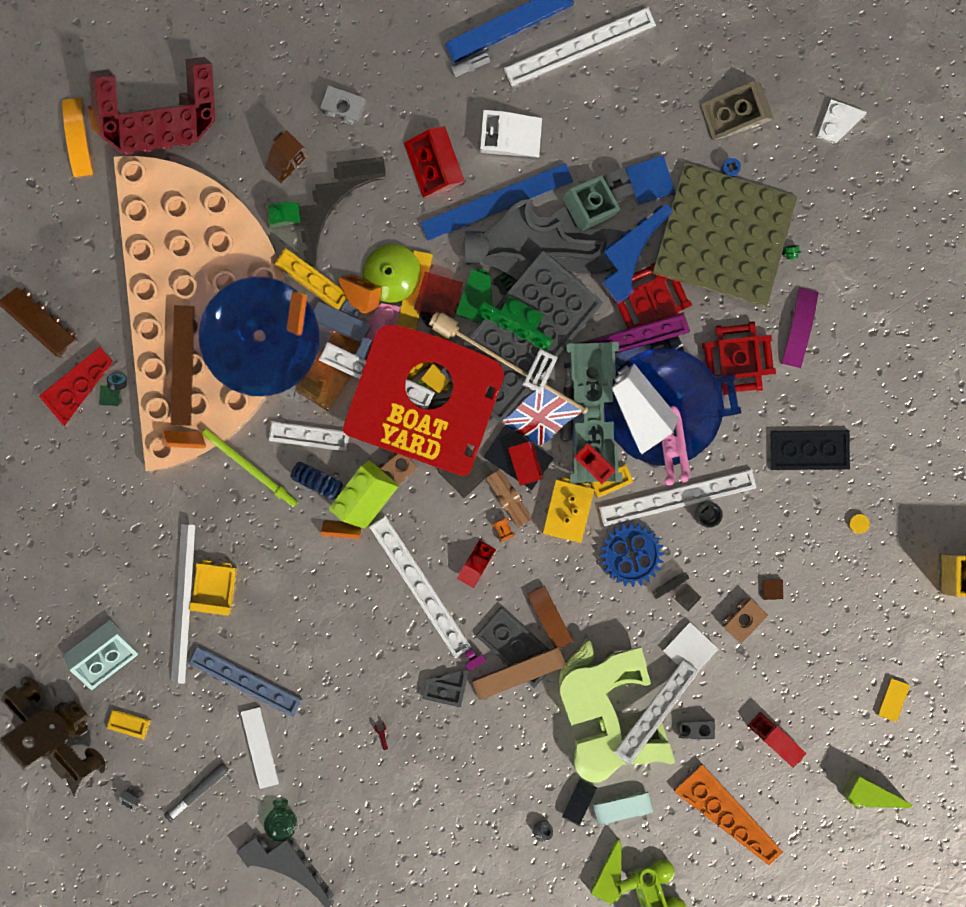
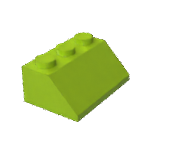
M369 460L358 469L329 507V510L343 522L366 529L399 485Z

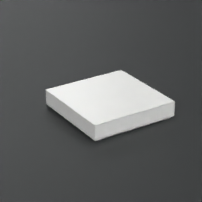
M689 622L663 651L677 665L684 660L699 671L717 652L718 648Z

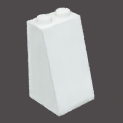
M633 364L630 367H623L618 372L619 376L615 378L616 382L612 389L638 449L643 454L672 434L679 418L637 366Z

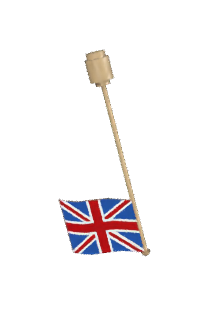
M439 312L434 314L429 323L433 327L432 330L447 339L450 336L454 338L455 335H458L527 377L528 373L460 333L458 331L460 327L457 326L458 321L443 312L441 314ZM531 376L530 380L534 381L535 377ZM545 384L541 394L535 391L527 396L501 423L540 446L553 438L571 419L582 412L586 414L588 407L584 408Z

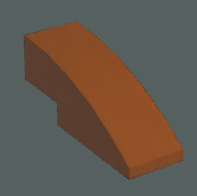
M545 585L528 593L527 596L554 648L558 646L562 648L573 642Z

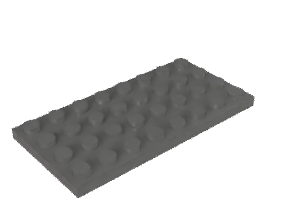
M542 251L495 308L502 310L508 297L511 296L544 314L536 330L553 339L546 352L558 357L567 346V343H570L604 302L547 253ZM486 319L469 337L526 373H529L540 350L533 343L519 338L513 332L502 329L498 324ZM466 341L463 345L464 347L497 361L503 368V382L491 416L501 423L530 390L529 387L523 386L526 377ZM541 355L532 374L533 377H536L545 356ZM548 359L541 375L550 366L552 359ZM444 367L441 373L453 383L450 373ZM488 386L485 397L491 399L495 388Z

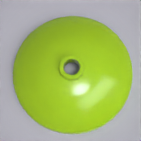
M386 244L375 249L366 259L363 267V279L382 287L380 301L396 303L407 299L415 292L421 279V267L415 254L408 248L398 244ZM391 268L392 273L387 275L386 270Z

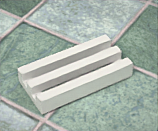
M540 349L523 386H527L541 394L558 357ZM541 355L545 356V358L538 370V373L533 383L531 384L529 383V380L535 370V367ZM550 358L552 359V362L543 378L540 387L536 386V384L540 378V375L548 359Z

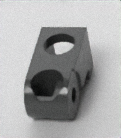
M715 719L679 721V738L715 739Z

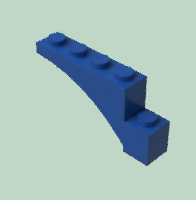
M668 204L664 207L662 205L657 207L652 212L653 215L648 219L644 217L637 223L638 227L632 231L631 229L627 230L621 235L622 239L617 243L613 241L606 246L604 255L617 272L609 273L604 278L603 286L617 304L634 293L631 286L638 258L654 231L672 214V209Z

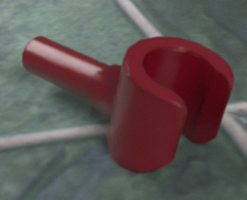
M383 723L384 730L379 732L375 724L374 729L381 738L383 750H387L388 746L385 738L387 726Z

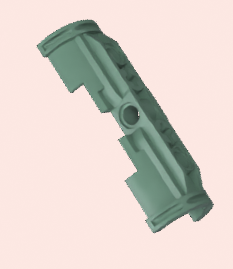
M619 342L567 343V352L571 353L574 402L583 403L584 408L588 407V412L583 414V423H575L574 456L588 443V440L592 441V435L588 434V430L595 426V429L599 430V434L595 435V441L600 440V444L591 443L589 445L591 447H598L600 450L599 454L616 470L605 482H622V473L618 472L617 445H614V422H604V402H613V379L616 378L615 351H619ZM590 367L597 369L598 374L594 379H590L586 375V371ZM598 380V385L594 384V390L598 391V395H595L592 399L591 395H587V391L591 390V384L586 385V381L595 382ZM574 458V474H570L571 483L598 482Z

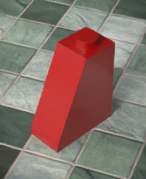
M759 712L749 723L748 727L793 768L807 754L762 712Z

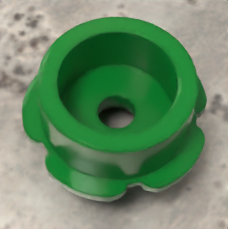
M790 245L783 247L784 253L782 255L786 256L787 259L799 258L798 255L802 251H800L799 245Z

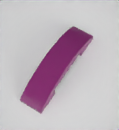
M799 287L789 337L785 345L781 364L801 368L813 325L819 292Z

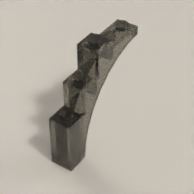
M384 157L336 162L337 168H333L334 178L339 182L316 184V190H312L313 201L317 202V204L299 206L300 222L295 224L298 229L304 228L305 230L301 231L302 242H306L307 250L303 251L304 261L308 262L311 267L318 266L320 235L333 209L356 189L371 182L386 179Z

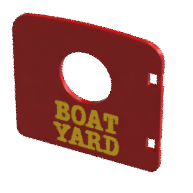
M393 324L385 325L377 331L343 425V432L345 435L460 476H467L472 470L504 378L503 368L497 361L451 341ZM424 362H435L442 365L448 370L453 380L451 397L443 406L436 409L428 410L416 406L411 402L406 393V379L409 372L415 366ZM488 386L495 388L491 399L485 397ZM468 444L474 446L471 457L464 455Z

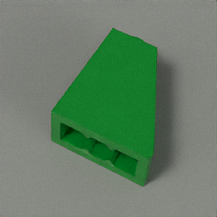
M480 268L471 270L456 316L479 324L485 320L478 314V310L483 302L493 306L491 277L487 275L488 271Z

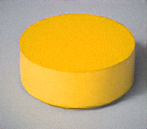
M856 514L850 518L849 527L854 533L862 534L869 529L870 522L865 515Z

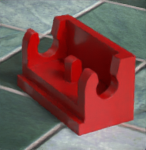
M532 441L508 448L520 486L544 479Z

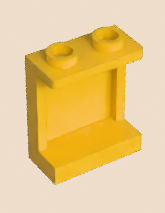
M201 560V563H196L197 569L190 611L231 615L237 568L232 567V563L221 562V566L213 565V561Z

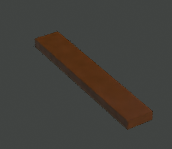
M174 305L171 425L192 426L195 306Z

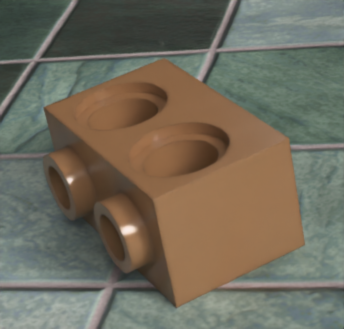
M394 452L388 457L390 461L387 464L383 465L381 463L377 466L383 472H390L392 480L398 485L418 469L410 458ZM401 458L407 462V467L403 470H399L396 467L397 460Z

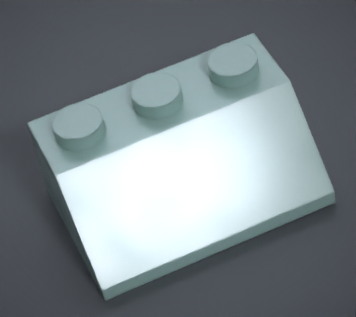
M109 620L65 653L63 658L69 670L89 689L93 690L139 654L123 632Z

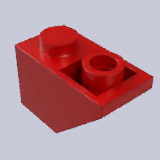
M479 540L457 579L474 588L496 549Z

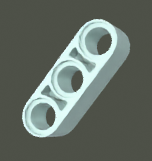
M640 792L593 804L597 824L610 823L653 812L649 792Z

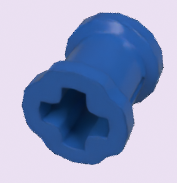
M729 158L722 165L721 171L725 175L735 177L741 170V163L736 158ZM730 164L734 165L733 169L735 170H733L732 172H729L728 167L730 166Z

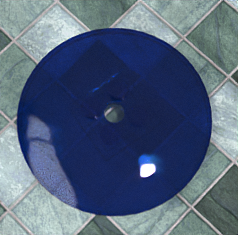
M254 276L234 281L214 295L205 308L200 321L199 346L205 364L218 381L231 390L244 395L271 396L292 388L304 378L315 361L319 348L320 334L316 315L308 301H306L302 334L297 335L287 330L291 294L293 291L299 292L298 290L278 279ZM257 330H262L265 333L266 337L263 341L255 339L254 333Z

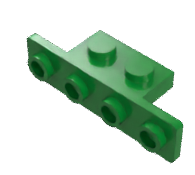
M511 296L508 297L502 310L486 302H483L478 310V314L484 319L498 324L502 329L513 332L519 338L533 343L539 349L548 351L553 342L552 338L536 330L544 314Z

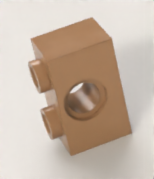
M744 598L736 606L738 610L734 614H728L723 620L725 624L722 627L741 644L768 616L751 598L747 600ZM742 614H747L749 618L745 625L739 623V617Z

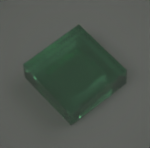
M100 385L99 405L120 406L121 390H112L106 385Z

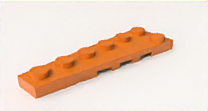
M703 764L674 789L677 795L695 807L767 865H770L783 853Z

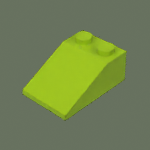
M852 772L842 791L846 796L845 799L856 807L863 805L875 808H911L913 805L904 798Z

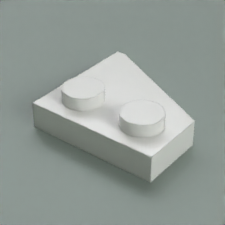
M831 99L817 137L836 144L867 112Z

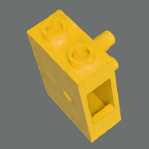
M560 477V481L555 480L543 534L582 543L594 489L590 488L591 484L579 482V485L571 484L570 479Z

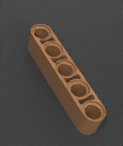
M558 646L471 681L478 699L482 700L566 666V662Z

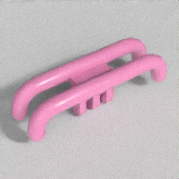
M676 406L670 407L679 418L675 426L676 437L670 434L662 440L667 478L664 480L666 485H673L675 481L672 460L675 457H680L682 474L679 477L680 480L687 482L690 478L682 418Z

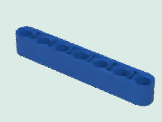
M532 0L448 41L445 47L453 63L459 62L568 9L575 3L573 0Z

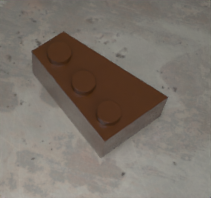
M287 130L284 133L280 132L274 138L275 142L272 144L265 165V169L281 184L308 157L305 148Z

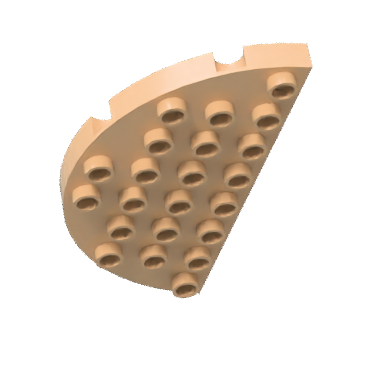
M119 156L114 157L145 471H155L190 462L216 446L204 437L205 449L166 447L162 445V433L164 430L202 433L207 428L223 442H226L255 415L277 379V370L283 351L287 347L289 296L284 272L273 265L278 255L270 239L248 208L229 190L212 178L175 162L152 157ZM174 305L195 306L192 426L171 425Z

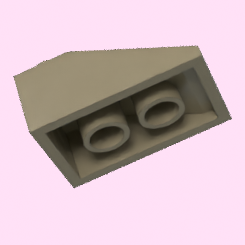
M752 81L701 103L714 141L774 120L760 82Z

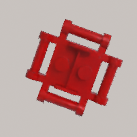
M655 262L651 263V266L634 273L632 283L651 275ZM655 275L656 279L633 288L634 293L627 298L638 323H633L624 300L617 304L627 326L626 329L679 314L680 311L693 306L691 301H688L681 283ZM667 280H671L681 302L678 306L675 305L665 283Z
M755 321L743 325L715 326L717 341L701 343L705 353L706 382L722 381L723 396H728L730 393L754 390L756 392H763L762 376L776 374L771 350L772 335L757 336ZM750 333V337L723 340V335ZM759 342H763L766 369H762ZM718 347L721 372L719 375H715L712 348ZM755 377V383L729 385L728 382L730 379Z

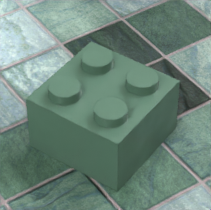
M602 175L569 189L562 197L580 232L611 219L621 210Z

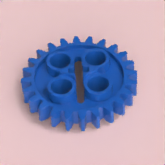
M632 523L629 524V528L622 524V530L615 527V534L608 533L610 540H603L607 543V546H601L605 553L601 554L600 557L606 560L601 565L608 566L604 570L605 572H612L609 578L617 576L616 583L623 580V584L626 586L628 581H630L632 587H634L635 581H638L640 586H642L643 579L650 582L648 576L656 577L653 571L661 570L657 564L664 562L659 559V556L664 555V553L659 552L658 549L662 548L663 545L656 544L660 538L656 537L653 539L652 536L655 532L647 533V526L641 530L639 523L636 528H633ZM636 537H641L644 540V544L640 548H636L633 544ZM626 538L630 540L632 551L637 552V555L634 556L638 567L637 572L634 570L632 559L627 558V554L630 552ZM621 542L624 544L625 550L623 553L618 554L615 552L614 547L617 543ZM642 556L649 558L650 562L646 567H642L639 564V559ZM625 561L631 565L630 570L626 573L620 570L621 563Z

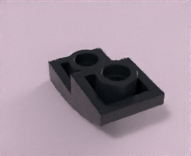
M579 779L562 818L580 826L597 787Z

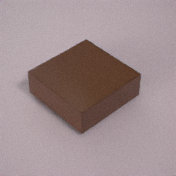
M783 579L762 580L763 600L784 599Z

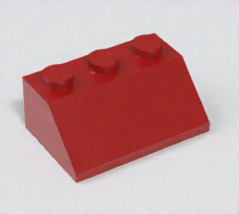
M445 126L428 129L404 142L423 198L446 191L465 182Z

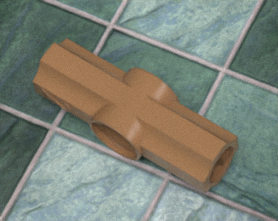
M500 469L486 478L497 494V499L505 511H508L518 528L533 519L521 502V497L515 488L509 484Z

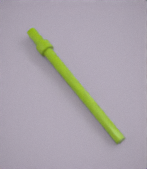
M205 428L201 434L272 490L277 498H282L292 507L297 504L298 501L289 495L284 487L274 483L210 430Z

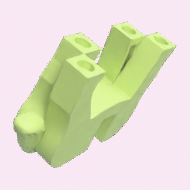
M585 640L580 648L565 661L566 666L560 671L559 693L571 725L598 718L602 733L575 740L574 765L577 773L584 780L602 782L621 765L627 764L614 754L625 737H621L615 710L606 694L622 684L636 683L647 686L651 682L641 646L611 654L602 662L589 666L595 659V652L592 642ZM663 723L660 724L631 764L664 762L670 765L675 763Z

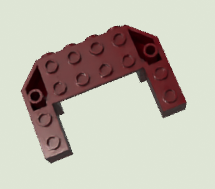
M205 57L185 59L187 93H179L180 105L126 113L118 111L116 76L109 69L89 71L91 105L87 106L92 129L112 147L125 155L133 154L134 151L150 152L155 148L170 149L176 145L190 146L191 143L198 142L215 122L212 63Z

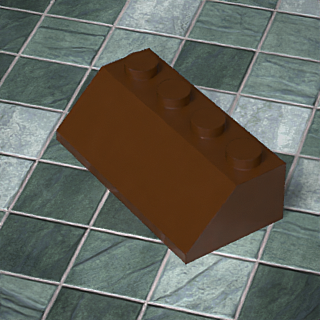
M16 287L0 299V306L55 356L63 359L79 342L75 338L77 334L69 327L65 329L60 325L62 321L56 315L50 316L46 312L48 308L40 301L36 303L32 299L33 294L26 288L22 290Z

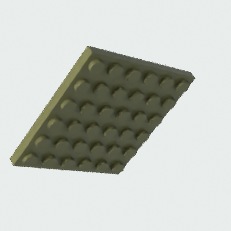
M684 163L671 207L672 214L668 218L652 274L766 308L798 196Z

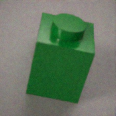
M279 202L267 205L269 229L300 222L298 203Z

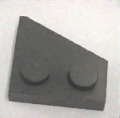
M465 669L427 679L422 699L461 708L469 670Z

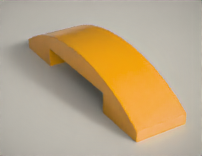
M82 97L62 100L65 136L73 176L76 178L94 175L87 142Z

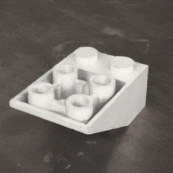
M483 110L480 153L539 158L542 118L503 111Z

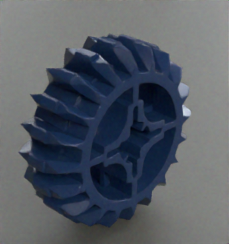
M297 462L290 475L292 480L330 499H336L343 486L341 481L303 462Z

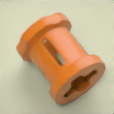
M508 517L492 524L500 537L499 542L515 536V533L511 531L508 524Z

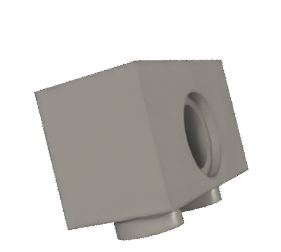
M328 85L320 108L327 117L335 118L337 116L343 118L342 121L347 124H359L366 99ZM341 102L348 104V108L345 111L337 109Z

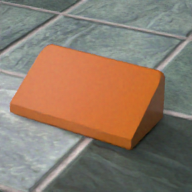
M293 291L291 294L287 330L297 335H301L303 331L307 293Z
M164 430L162 433L163 446L206 448L201 432Z
M324 520L321 529L322 536L360 539L362 534L361 527L341 521Z

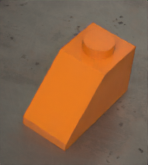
M353 274L339 277V283L352 307L357 308L361 313H369L378 309L382 290L381 286Z

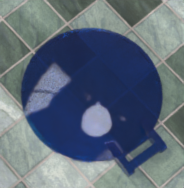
M671 348L647 350L631 357L616 371L617 377L619 376L618 372L623 367H630L635 364L669 407H677L682 418L688 461L698 456L699 453L711 444L720 428L722 417L742 413L741 407L738 406L734 384L736 380L735 374L715 377L702 361L684 351ZM720 383H726L731 408L725 409ZM613 391V402H604V413L606 422H614V440L633 458L651 465L665 466L662 441L643 454L639 451ZM674 429L672 435L676 437V430ZM680 457L672 458L673 465L680 464Z

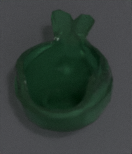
M276 799L273 801V810L268 813L264 820V830L269 838L281 842L290 839L294 835L298 824L296 815L287 809L288 800L283 799L279 802Z

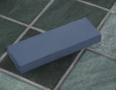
M319 301L309 317L311 321L359 343H362L364 337L367 336L371 329L370 324Z

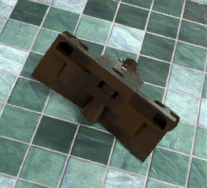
M22 677L20 682L22 686L19 688L13 686L5 691L0 702V715L10 720L15 727L0 738V744L24 771L40 760L47 758L51 762L50 767L62 780L66 779L74 798H76L78 791L89 780L91 775L97 771L103 774L106 770V762L97 750L87 748L85 750L86 758L82 760L67 744L68 739L75 736L81 737L88 731V713L75 700L68 701L67 703L61 702L54 707V712L47 710L38 712L33 707V704H30V701L33 699L36 702L40 701L42 695L40 687L30 677ZM23 741H30L33 746L26 747Z

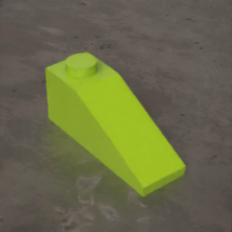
M616 838L590 890L591 895L611 905L614 901H618L621 896L616 888V883L621 881V841Z

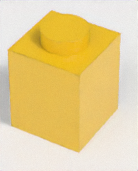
M434 364L421 378V381L439 395L442 392L446 394L452 386L450 380Z

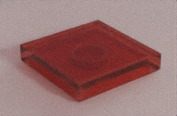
M425 271L414 310L434 315L436 312L440 314L443 312L453 318L463 282Z

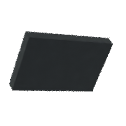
M505 425L483 458L518 481L508 448L530 441ZM534 445L543 475L554 458ZM538 481L525 484L524 486L532 490Z

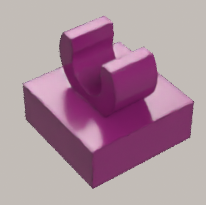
M472 648L465 652L470 660L465 663L469 671L486 661L482 653L476 656Z

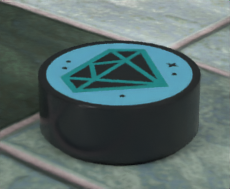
M122 373L110 374L107 377L108 388L112 390L124 389L127 386V377Z

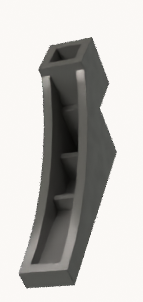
M257 835L236 851L247 868L257 866L284 874L307 888L324 907L333 905V893L329 888L325 889L321 882L323 880L318 872L314 873L312 871L309 859L305 855L302 857L298 850L300 848L295 840H290L288 837L269 851L267 849L269 845L266 840Z

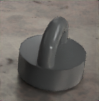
M541 821L533 826V834L539 842H544L552 838L553 829L549 822Z

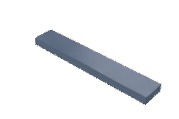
M198 645L188 664L294 717L302 701V698Z

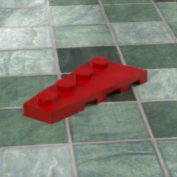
M100 346L39 395L63 426L67 424L112 364L113 360Z

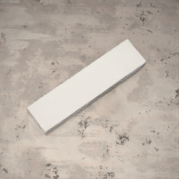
M271 421L269 441L347 452L349 436L339 430Z
M261 707L241 711L259 788L279 784Z

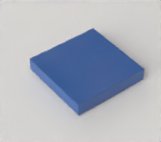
M664 155L626 167L630 183H632L636 193L634 196L637 205L676 193Z

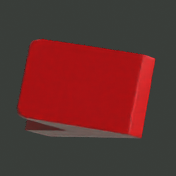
M588 443L574 456L601 484L616 471Z

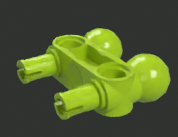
M658 859L652 866L638 868L632 872L630 878L616 883L617 891L620 894L635 889L641 907H687L685 902L676 896L665 900L660 884L669 883L675 875V867L667 859ZM646 873L647 876H648V879H647V881L644 883V882H643V875Z

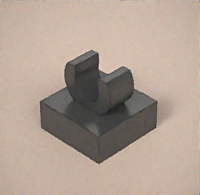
M130 786L127 792L123 790L118 804L135 813L139 807L142 792L140 791L138 795L133 796L131 794L133 787Z

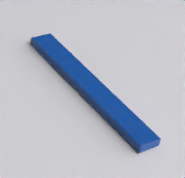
M565 163L421 222L427 240L430 241L509 209L521 200L533 199L573 182V179Z

